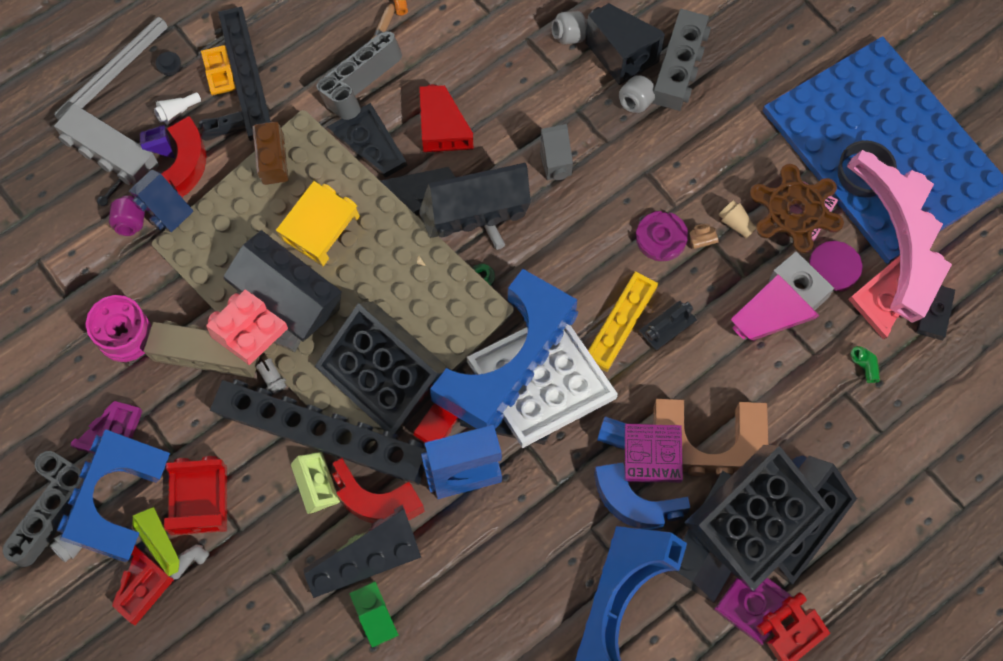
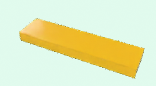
M636 271L588 350L599 368L605 372H608L658 287L657 282Z

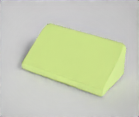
M323 452L297 456L291 463V467L307 513H314L338 504L340 500Z

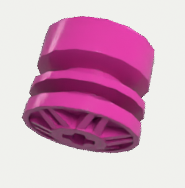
M112 295L102 298L93 305L87 315L86 329L88 336L106 357L117 362H129L145 354L144 349L152 325L134 300L126 296Z

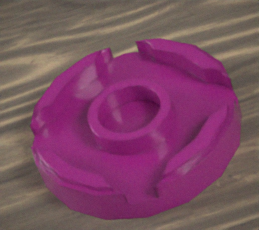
M655 211L646 215L640 221L636 231V244L640 251L648 258L656 261H670L677 258L684 251L688 240V230L683 220L677 215L670 212L662 213V211Z
M839 241L824 242L816 247L809 258V264L834 287V291L848 290L855 285L861 276L863 266L861 258L856 250L846 243Z

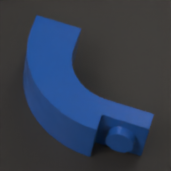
M624 463L595 468L594 477L601 500L616 518L627 525L644 530H662L665 524L664 518H667L668 521L683 519L690 509L688 497L652 502L637 496L630 488L628 482L625 481Z

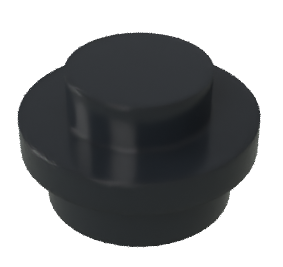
M164 52L157 57L156 67L160 73L166 76H173L180 70L181 60L174 52Z

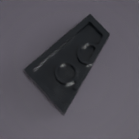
M371 103L362 107L356 117L349 120L340 119L327 126L331 134L385 178L408 166Z
M444 167L380 182L417 216L420 214L419 210L428 184L456 177L449 167Z

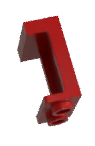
M205 456L200 461L178 458L173 463H166V470L169 472L168 518H164V530L170 535L227 531V466L223 460L216 456Z

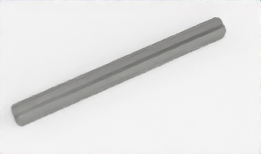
M156 17L55 112V117L60 120L73 104L83 108L167 29L166 22L162 18Z

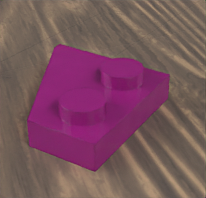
M114 401L104 410L101 417L96 418L89 425L90 429L78 440L75 438L70 446L73 449L94 454L95 452L90 451L96 435L102 436L105 429L132 439L143 411L139 407Z

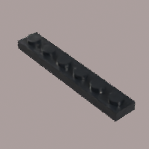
M241 6L219 11L218 13L249 141H253V126L269 123L271 120L245 14Z

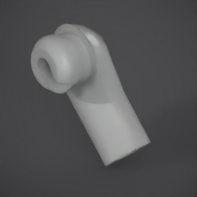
M194 545L178 556L180 561L179 572L171 575V577L179 579L193 560L198 564H203L209 556V552L203 549L202 545Z

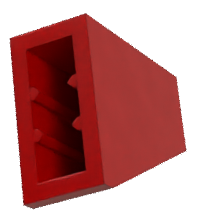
M431 84L420 87L423 152L474 150L473 132L445 85Z

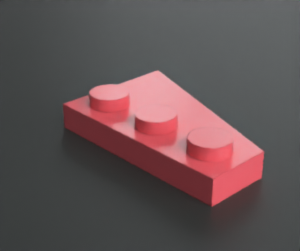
M900 256L848 299L883 340L888 337L892 330L891 327L899 317V314L892 311L890 307L898 287Z

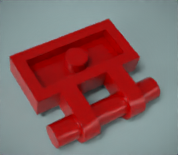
M801 592L783 600L780 608L773 613H767L763 617V621L756 626L757 631L762 636L766 635L770 630L774 633L775 637L767 642L778 661H798L830 634L815 609L809 608L803 612L800 606L807 599ZM791 615L794 621L784 628L781 622Z

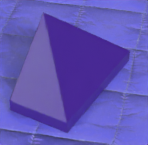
M165 125L140 132L142 150L175 158Z

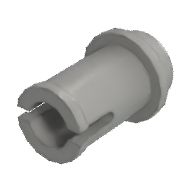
M269 358L265 360V365L269 371H267L263 362L258 364L256 368L268 386L266 390L271 391L274 395L287 386L285 384L286 379L281 378L272 359Z

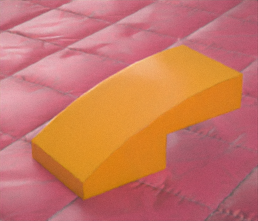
M226 46L202 50L201 53L211 95L236 90Z

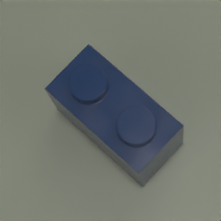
M150 170L129 190L135 197L132 202L142 212L146 210L152 216L149 220L159 230L163 228L172 233L194 212L162 174L154 170Z

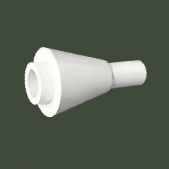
M196 92L185 98L157 101V107L154 108V112L160 122L164 121L168 125L187 110L188 107L201 102V98Z

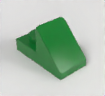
M376 581L349 593L372 648L399 636Z

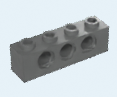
M680 9L654 89L655 99L652 104L681 111L683 102L688 103L692 88H689L688 85L690 81L695 82L698 67L694 66L696 61L701 62L705 47L701 46L702 41L707 42L711 27L707 26L709 16Z

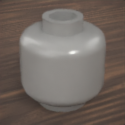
M580 11L559 13L556 19L552 21L553 37L561 44L583 42L586 38L588 19H585V16Z
M636 75L630 78L619 91V98L623 108L633 113L645 111L655 99L654 84L644 76Z

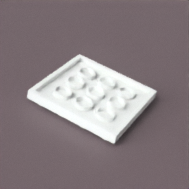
M569 325L563 330L564 335L558 345L555 346L553 344L549 349V356L545 363L535 368L531 382L527 386L523 385L518 391L519 397L512 407L507 406L503 412V419L522 448L617 399V392L573 328ZM527 327L468 356L467 362L475 375L492 372L510 362L524 345L528 334Z

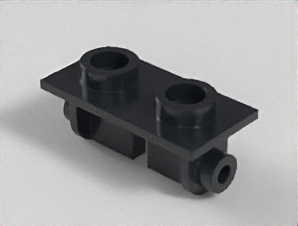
M678 301L641 328L639 332L657 351L697 321L691 313L694 310L693 306L689 302L683 303Z

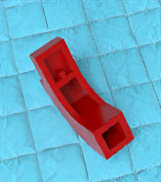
M190 116L167 128L178 148V154L174 164L168 170L161 173L181 197L187 195L197 185L206 166L205 145Z
M343 458L332 463L336 470L332 474L339 488L345 486V488L336 493L346 509L359 519L373 524L379 519H385L395 512L394 509L402 504L408 521L425 512L424 506L410 482L405 483L392 492L374 494L358 485Z

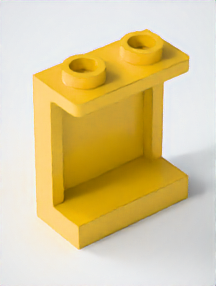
M313 181L276 229V232L282 241L319 265L324 266L329 260L328 250L352 219L357 221L360 216L356 208L357 205L347 197L342 199L336 195L335 190L329 185L323 184L321 186Z

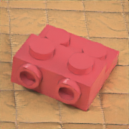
M244 290L241 294H233L228 300V306L221 312H213L206 325L212 339L248 365L254 362L288 329L285 321L267 310L265 303L247 290Z

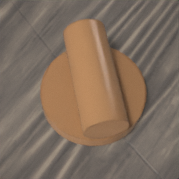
M709 224L697 225L690 232V244L693 250L718 243L716 229L710 227Z

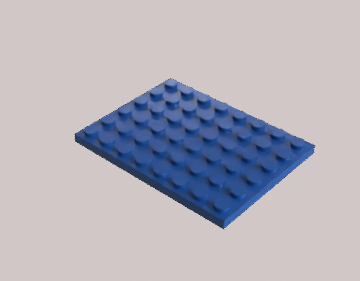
M883 36L778 97L763 108L764 114L819 181L829 178L836 183L837 189L832 197L838 200L837 204L886 264L900 256L896 230L887 209L878 195L873 197L853 195L842 186L838 178L840 157L845 148L850 144L862 140L877 142L885 146L892 153L897 164V170L901 175H905L913 170L923 174L927 180L932 182L934 185L921 210L931 213L936 220L943 224L940 231L1003 192V174ZM857 154L846 158L842 163L846 177L858 187L872 189L860 176L847 167L851 158Z

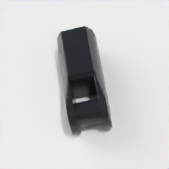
M241 111L217 118L203 119L198 123V127L202 129L201 138L205 141L246 129Z

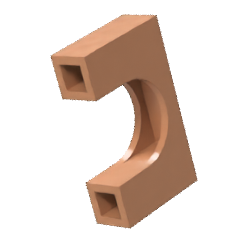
M656 399L653 425H682V472H688L691 476L705 475V472L716 473V476H720L722 471L733 475L763 445H768L767 403L739 402L735 409L736 438L734 446L721 454H706L694 448L686 437L684 430V400Z

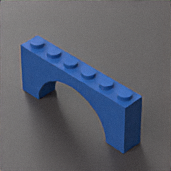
M524 269L521 270L508 287V302L522 314L528 329L526 340L518 354L501 368L485 374L467 375L446 368L430 389L432 402L476 429L494 425L495 428L499 426L504 417V410L507 406L512 407L519 397L518 391L523 385L527 386L531 382L535 368L545 363L551 346L553 344L555 346L558 345L564 335L563 330L567 325L571 326L578 316V311H576L577 299Z
M616 526L590 615L586 622L583 638L577 652L576 661H621L618 645L619 629L628 603L637 590L652 577L663 572L680 570L687 545L686 542L670 532Z

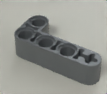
M390 31L378 34L319 80L317 90L329 110L344 120L352 119L360 113L361 107L355 96L402 58V51L395 35Z
M52 451L41 453L35 460L36 471L51 483L3 546L4 557L20 567L32 565L57 533L63 515L69 516L73 507L68 502L74 488L80 489L84 480L79 477L75 485L69 486V481L73 477L79 476L81 470ZM53 462H57L56 467L52 471L47 472L48 466ZM57 499H61L60 506L57 509L52 510L51 506L53 502ZM43 522L42 530L34 534L35 526ZM28 537L33 540L31 543L26 540ZM20 548L23 550L21 555L17 553Z

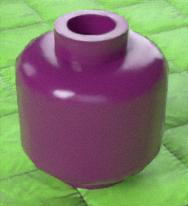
M123 196L111 203L109 225L119 235L132 236L143 228L145 211L142 212L132 202L135 197Z

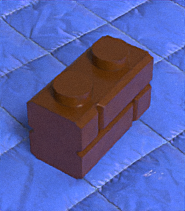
M269 122L254 125L253 137L256 168L262 183L269 185L289 181L284 133L279 123Z

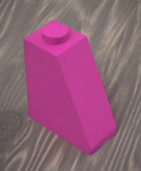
M778 274L731 320L735 324L733 330L742 339L748 337L751 340H756L814 320L819 314Z

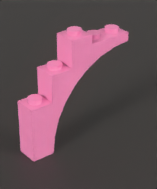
M862 150L851 158L847 167L860 176L873 189L890 215L900 248V276L890 309L913 323L925 317L952 265L944 260L941 254L930 251L943 224L936 220L934 215L922 211L921 208L934 184L927 180L923 174L913 170L905 175H901L896 168L887 166L879 161L874 154Z

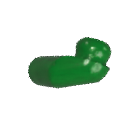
M854 347L850 355L856 364L865 369L866 382H880L877 356L864 347Z

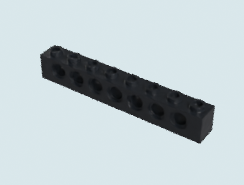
M233 379L232 383L222 380L210 409L216 415L326 454L343 458L349 462L415 485H420L425 471L421 453L426 452V449H424L425 444L409 439L408 443L399 441L398 435L385 430L383 434L373 432L374 427L362 422H358L357 426L347 423L348 418L333 413L331 417L323 415V410L309 404L306 408L297 406L298 401L286 396H282L281 400L272 397V392L258 387L256 391L250 390L247 383ZM250 398V406L247 409L242 410V402L245 399ZM275 407L276 412L274 416L267 419V410ZM300 415L301 421L299 425L291 427L292 418ZM320 424H326L325 433L321 436H316V428ZM351 432V441L346 445H342L341 437L343 434ZM377 441V450L372 454H367L366 446L368 443ZM397 450H403V459L398 463H393L391 459L392 454Z

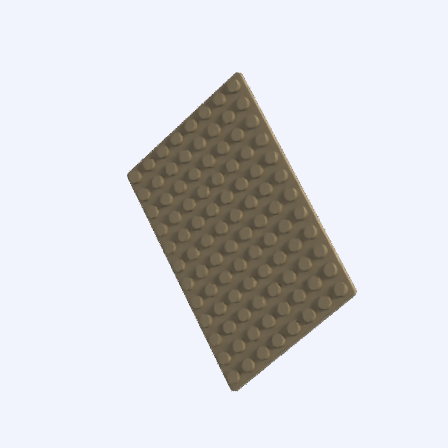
M302 110L281 128L285 139L284 146L286 149L289 181L264 185L257 174L254 151L191 207L194 212L172 233L164 230L153 240L152 246L215 311L219 312L228 306L229 298L237 292L233 286L224 280L226 271L242 245L261 230L342 291L340 310L304 342L301 341L295 353L272 343L260 355V358L264 362L269 358L272 359L281 378L286 379L285 384L306 405L309 404L322 409V414L329 417L333 413L348 418L347 423L357 426L358 422L368 424L374 427L373 432L383 434L384 430L315 367L358 303L374 301L452 371L513 315L514 309L440 237L430 238L423 221L307 111ZM313 181L321 186L323 184L329 185L335 190L336 195L342 199L344 197L351 199L357 205L356 208L360 216L357 221L352 219L328 250L329 260L324 266L319 265L282 241L276 232V229ZM418 256L423 260L425 266L417 264ZM347 432L343 434L341 442L344 445L351 441L352 433ZM377 441L368 443L366 453L377 444Z

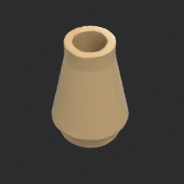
M733 200L719 213L722 222L743 235L745 239L756 230V226L741 203L737 204Z

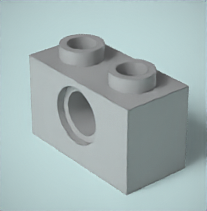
M797 252L779 265L769 279V282H771L779 274L814 310L823 304L834 290V287ZM794 283L802 284L805 289H798Z

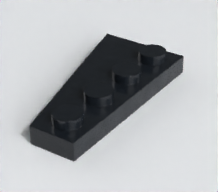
M403 504L394 509L395 512L387 518H381L372 524L373 527L364 533L356 534L348 539V543L337 550H331L303 569L313 598L421 558Z

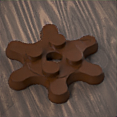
M786 164L780 171L782 184L779 187L769 188L763 184H756L750 190L752 200L768 209V216L758 222L756 231L761 238H770L777 232H785L787 236L793 238V245L797 252L807 253L813 247L811 234L814 229H824L834 233L840 231L844 225L843 218L838 214L828 211L825 206V200L834 195L837 185L829 178L821 179L815 185L805 184L800 178L799 168L793 164ZM798 205L802 208L803 213H790L789 206Z

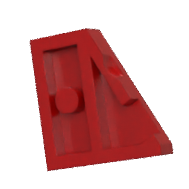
M134 546L129 570L123 572L120 581L121 587L116 593L112 606L126 620L136 626L174 579L171 576L168 577L159 565L141 549Z

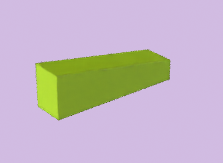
M152 507L133 515V529L139 532V537L168 577L179 572L180 561L155 508Z

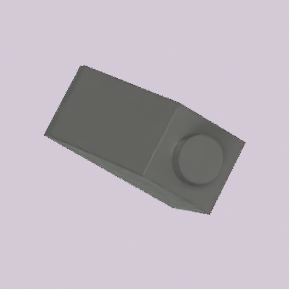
M567 124L541 129L540 156L547 180H562L572 175L573 160Z

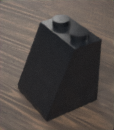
M610 3L603 7L595 8L588 15L586 44L619 85L660 61L665 35L660 29Z

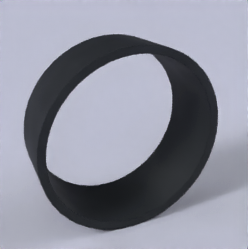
M869 140L857 141L850 144L843 151L838 166V178L842 186L851 194L859 197H873L877 195L873 189L858 187L846 177L842 167L844 160L863 150L874 154L879 161L887 166L897 169V164L894 156L885 146Z

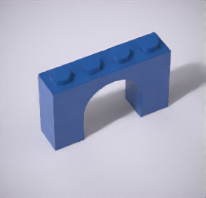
M494 425L425 443L426 452L421 453L429 490L430 492L436 491L437 499L502 482V474L498 461L502 460V452Z
M105 429L102 436L96 435L90 451L95 453L91 463L85 461L79 477L84 480L80 489L74 488L68 502L73 507L69 516L63 515L57 531L62 533L59 539L61 541L127 562L130 559L139 532L110 523L99 515L93 502L95 485L100 478L113 472L130 473L156 483L162 476L170 453Z

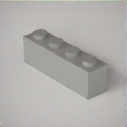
M75 104L71 106L54 126L60 134L58 138L68 147L75 146L78 148L79 153L89 160L94 158L104 170L116 172L117 176L128 185L131 183L135 185L150 170L155 171L159 166L152 152L142 150L141 145Z

